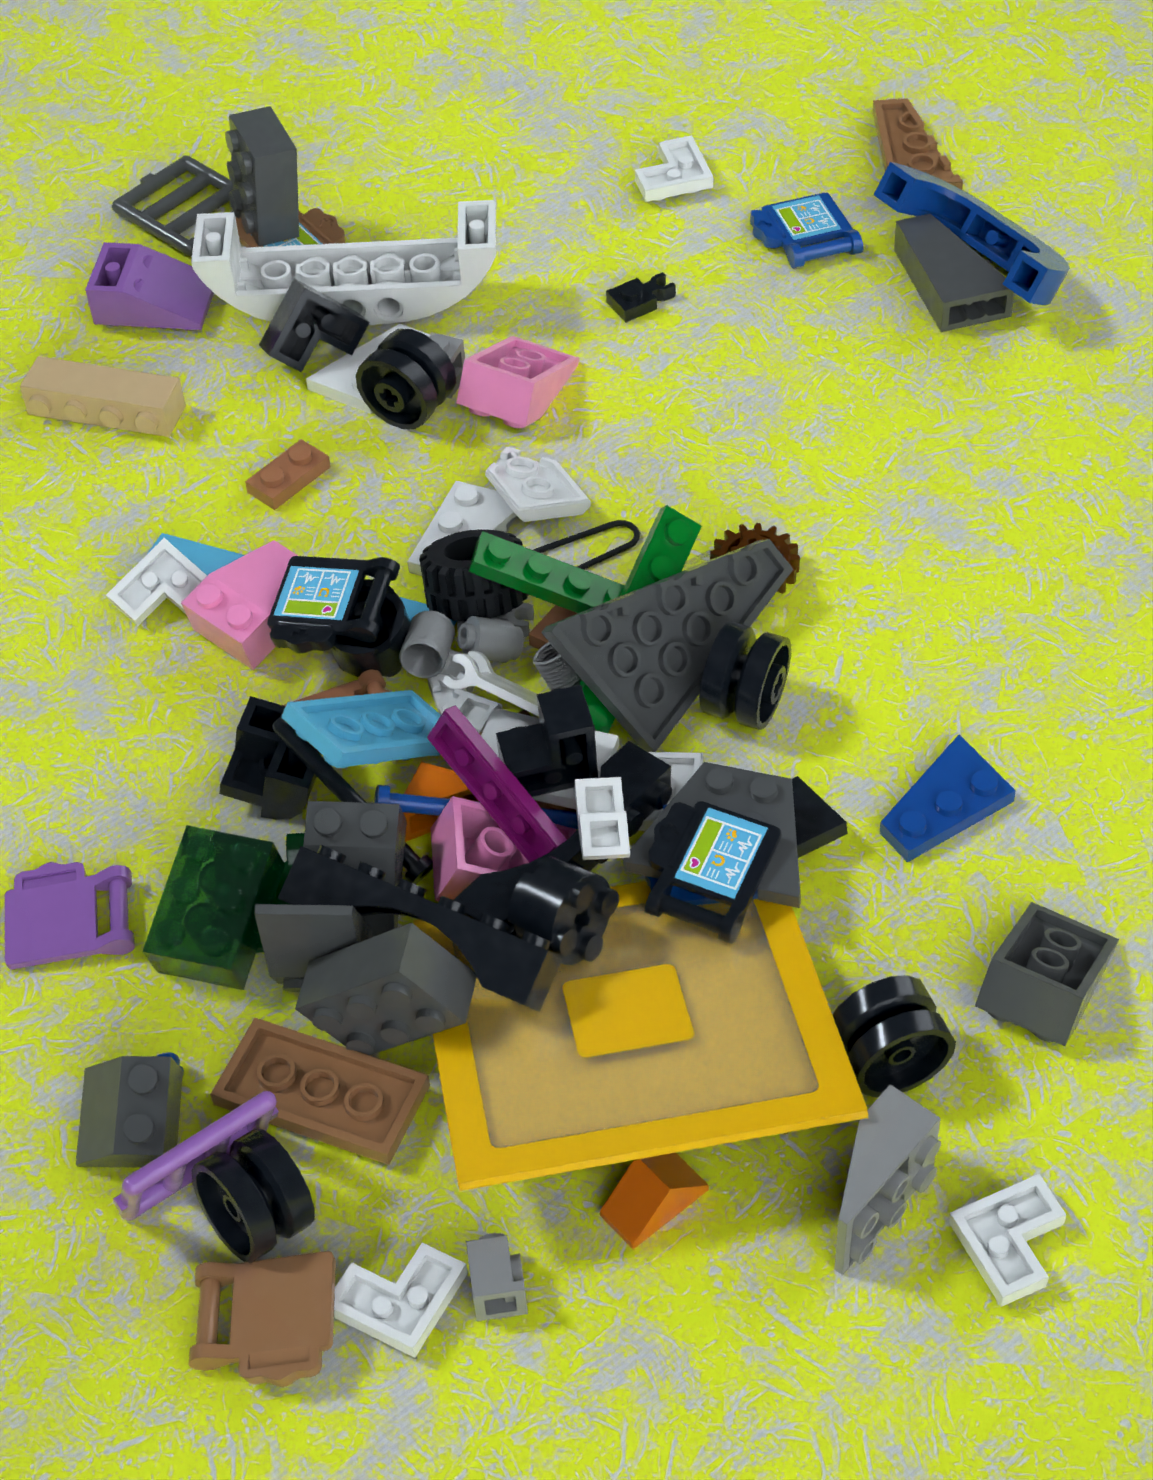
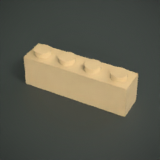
M41 356L36 358L20 385L28 415L170 437L186 407L180 378Z

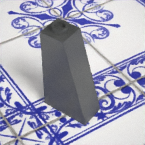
M932 214L896 221L894 251L940 332L1012 316L1014 292L1002 285L1006 277Z

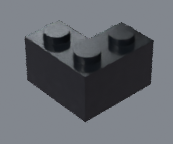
M294 278L259 346L272 358L302 372L319 339L352 356L370 322L357 311Z
M581 685L558 688L550 692L537 694L540 723L525 727H515L496 733L499 758L531 797L574 788L575 779L598 778L595 728Z

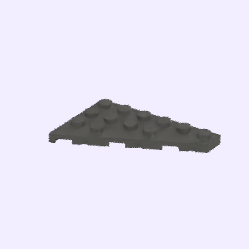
M770 539L759 540L550 624L541 633L640 748L647 752H656L700 694L701 680L706 661L719 631L727 622L731 621L750 627L793 571V568Z

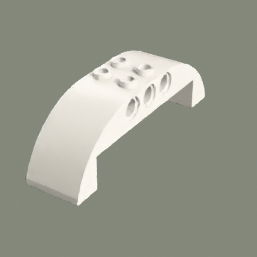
M496 200L458 202V238L241 248L234 212L197 214L191 259L192 269L209 289L234 308L270 322L294 278L357 311L370 322L369 325L417 320L448 309L465 298L480 284L491 268L496 256Z

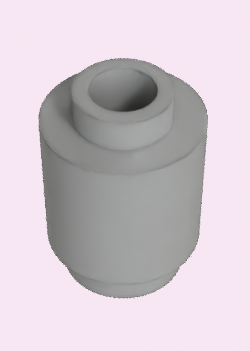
M471 616L466 623L460 626L457 642L463 654L467 655L469 651H479L489 661L506 663L509 660H516L520 656L524 644V635L522 629L514 626L511 621Z

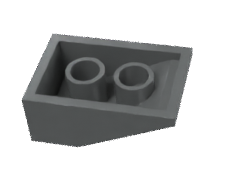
M308 801L303 847L316 853L320 845L331 848L346 855L343 864L354 869L358 868L360 861L386 872L383 881L397 886L400 879H402L407 820L400 804ZM375 914L362 916L372 927L373 937L398 928L399 915Z
M1031 902L992 957L975 1007L987 1011L991 1017L998 1021L1011 1022L1032 1031L1036 1037L1043 1041L1056 1042L1065 1046L1076 1029L1115 951L1119 939Z
M255 904V918L269 976L278 984H283V990L300 992L309 961L373 937L372 927L353 906Z

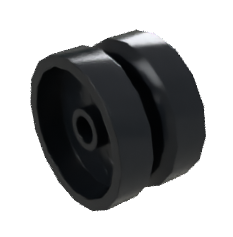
M396 329L378 345L377 350L361 363L355 375L357 389L366 405L386 423L400 429H416L423 425L434 413L435 408L442 404L452 393L456 385L455 369L449 356L438 343L425 334L412 329Z
M733 621L727 622L719 631L704 668L699 694L702 712L724 719L735 711L739 724L758 730L764 729L778 707L787 680L791 661V642L789 638L767 632L756 639L752 627Z
M909 975L890 976L872 982L852 993L833 1013L834 1021L859 1088L864 1095L877 1098L890 1084L901 1092L912 1090L935 1076L946 1066L954 1054L956 1041L941 1015L936 1013L937 1007L922 981Z
M254 1128L233 1141L230 1146V1155L225 1152L216 1151L196 1163L191 1170L192 1184L207 1220L227 1248L244 1262L252 1263L271 1251L277 1244V1236L290 1239L309 1227L315 1220L314 1204L300 1170L276 1138L263 1129Z

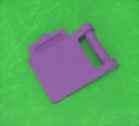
M49 862L35 870L23 871L17 874L14 879V889L5 893V963L9 969H18L97 954L123 955L133 951L135 940L134 933L129 930L127 889L132 885L131 870L126 866L115 865L95 875L87 876L82 863L58 864ZM97 891H109L110 931L98 937Z

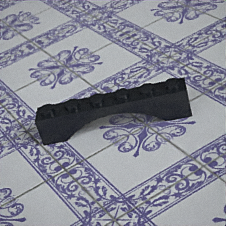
M630 741L601 766L600 778L621 777L628 836L632 837L638 832L643 821L655 810H661L663 805L668 803L672 795L671 766ZM577 829L569 839L553 851L530 863L504 871L481 874L453 900L468 907L465 916L480 921L482 914L485 913L508 923L509 927L506 933L516 935L515 925L508 922V908L511 896L519 879L526 871L534 873L543 865L538 863V860L543 857L553 856L591 871L598 863L603 864L608 859L583 860L579 830Z
M320 845L317 853L305 847H300L278 899L291 905L353 906L361 916L375 914L403 915L428 922L437 927L457 945L472 965L483 988L540 1012L563 959L548 951L552 942L527 931H524L521 939L506 933L509 927L508 923L485 913L482 914L480 921L465 916L467 906L447 897L441 896L438 904L424 898L427 891L425 888L407 880L400 879L398 885L394 886L383 881L386 872L361 861L357 869L343 864L346 855L326 846Z

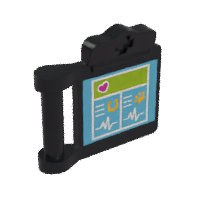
M308 556L291 557L267 621L271 629L270 638L276 647L290 648L294 652L302 654L312 650H330L337 636H346L362 642H374L380 629L377 620L390 581L396 580L400 564L385 557L370 560ZM366 575L374 577L361 617L351 620Z
M704 801L697 802L694 807L681 802L674 803L668 815L659 821L654 828V843L649 850V863L652 868L662 873L647 898L644 912L656 917L666 914L718 933L719 940L733 944L741 930L746 911L781 839L780 828ZM673 886L731 907L724 916L671 897L670 894Z

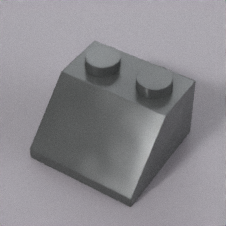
M121 1056L85 1068L76 1155L77 1167H143L177 1146L183 1071L172 1057Z

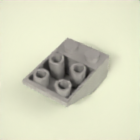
M891 1084L868 1108V1118L860 1119L858 1123L838 1220L834 1269L841 1275L847 1271L854 1261L861 1264L868 1258L876 1245V1236L885 1226L892 1228L899 1222L907 1208L906 1201L915 1191L923 1193L932 1183L937 1173L934 1161L941 1146V1141L938 1140L941 1118Z

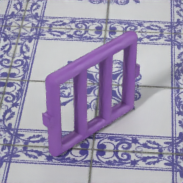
M270 1091L259 1093L127 1176L123 1180L121 1194L113 1199L120 1217L127 1221L135 1219L192 1183L191 1170L196 1163L216 1151L225 1152L230 1155V1146L233 1141L254 1128L266 1131L269 1122L277 1117L279 1113L275 1107L277 1103L276 1096Z

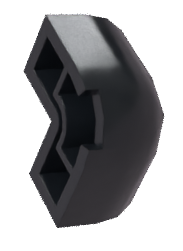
M250 696L236 729L235 750L220 783L219 794L261 806V817L275 820L291 819L302 813L317 776L273 731V723L281 718L286 706Z

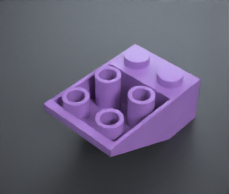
M108 242L103 243L85 289L94 324L202 330L214 292L194 272L192 266L141 244Z

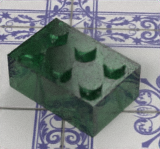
M186 825L142 951L156 972L244 990L261 939L255 918V904L273 903L285 866L274 842Z

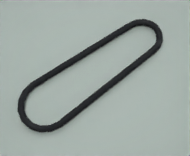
M616 520L533 550L542 553L617 526H625L633 531L634 537L628 543L576 566L584 570L636 545L640 532L633 523L625 520Z

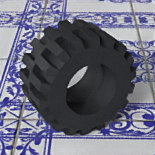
M477 529L445 536L434 541L432 545L427 546L423 550V554L420 555L419 560L426 604L429 611L444 614L448 619H452V621H467L471 616L494 618L511 612L512 609L522 605L523 601L528 598V594L469 572L476 544L482 531L523 546L522 541L516 538L515 535L504 533V531Z

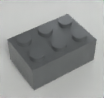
M271 106L229 115L230 131L225 132V138L231 153V161L227 162V170L233 183V190L229 191V201L232 210L239 212L245 232L252 234L258 246L299 237L297 148Z
M409 923L309 961L295 1010L312 1021L315 1027L327 1032L346 1046L348 1050L372 1055L466 1023L477 976L473 970L413 923Z

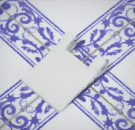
M469 651L467 655L463 653L454 655L452 661L463 665L465 672H459L457 679L449 674L445 675L442 682L447 687L462 689L469 686H477L539 716L537 693L496 674L488 658L483 653Z

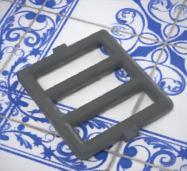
M183 156L155 175L149 173L141 178V184L113 201L112 209L115 213L183 254L192 256L194 237L188 240L181 236L180 233L196 223L197 214L212 213L229 202V191L233 190V183L227 177L194 158ZM186 171L196 176L142 212L133 207ZM210 184L219 189V191L166 226L156 221ZM234 212L237 218H241L239 212Z

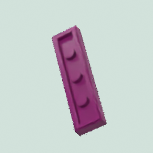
M455 705L445 709L428 734L427 739L530 863L553 851L567 840L458 707Z

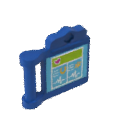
M819 193L763 206L762 210L751 211L750 224L753 227V236L761 240L767 248L782 246L792 268L804 266L805 261L849 252L850 255L863 252L864 246L860 233L851 227L829 193Z

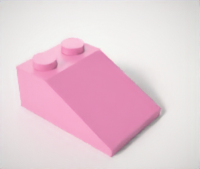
M510 336L464 359L456 403L469 407V411L475 415H492L503 419V423L507 426L524 428L543 416L577 368L580 358Z
M273 540L210 573L181 602L193 630L254 670L276 647L270 638L271 629L267 621L291 557L298 555Z
M452 796L431 827L435 901H439L441 896L453 900L481 874L504 871L529 863L480 802ZM555 824L566 839H569L576 831L574 828Z

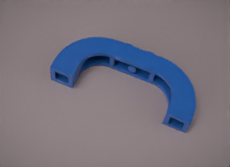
M890 162L874 193L875 197L899 213L913 216L932 214L961 240L1007 270L1009 273L1002 285L1029 303L1038 305L1050 304L1070 269L1068 262L1059 253L1001 213L969 193L923 171Z

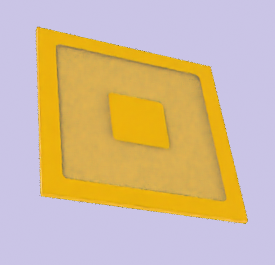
M646 881L612 886L610 888L618 892L619 902L615 912L609 917L607 927L602 936L603 947L600 954L592 962L582 960L574 965L560 963L540 1012L483 988L478 978H476L466 1023L433 1034L459 1191L868 1118L867 1106L793 908L758 899H752L746 911L739 935L735 942L730 944L719 940L718 933L666 914L656 917L645 913V904L651 892V888L647 885ZM723 903L697 905L724 916L731 907ZM419 919L413 920L415 926L474 971L472 965L457 945L437 927Z

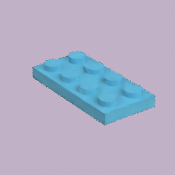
M413 690L287 702L281 716L282 719L296 730L295 732L298 737L309 742L323 755L324 760L328 764L336 768L441 755L427 739L428 734L441 715Z

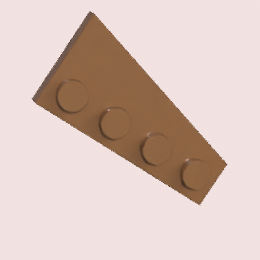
M909 99L873 100L872 112L885 171L890 162L898 163L928 173L962 190V179L958 174H953L950 161L946 155L941 156L937 150L936 140L932 135H927L925 132V123Z

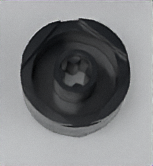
M372 579L364 580L351 620L361 617L373 581ZM390 586L388 587L377 620L380 629L374 642H362L346 636L336 637L335 643L330 650L339 668L356 677H359L367 670H378L385 677H392L400 672L402 664L400 663L399 653L411 621L402 600L394 592V589Z
M553 856L543 857L537 861L543 865L534 873L526 871L519 879L513 891L508 908V922L515 925L516 935H511L521 939L524 931H527L552 942L548 951L563 958L561 963L564 965H574L582 960L592 962L602 950V936L607 927L609 917L618 906V892L611 889L607 880L601 875Z

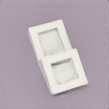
M621 777L575 779V801L583 860L630 858L626 811H624Z

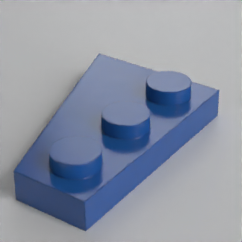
M959 734L880 822V834L906 862H909L1013 803L1016 790Z

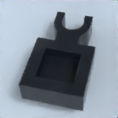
M663 272L653 276L649 282L644 284L636 278L606 291L607 304L625 323L657 310V301H666L676 297V285L673 282L666 285V275Z

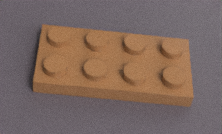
M254 1018L210 1095L213 1105L232 1111L259 1093L270 1091L276 1096L277 1103L275 1107L279 1113L269 1124L389 1165L430 1087V1082L427 1074Z

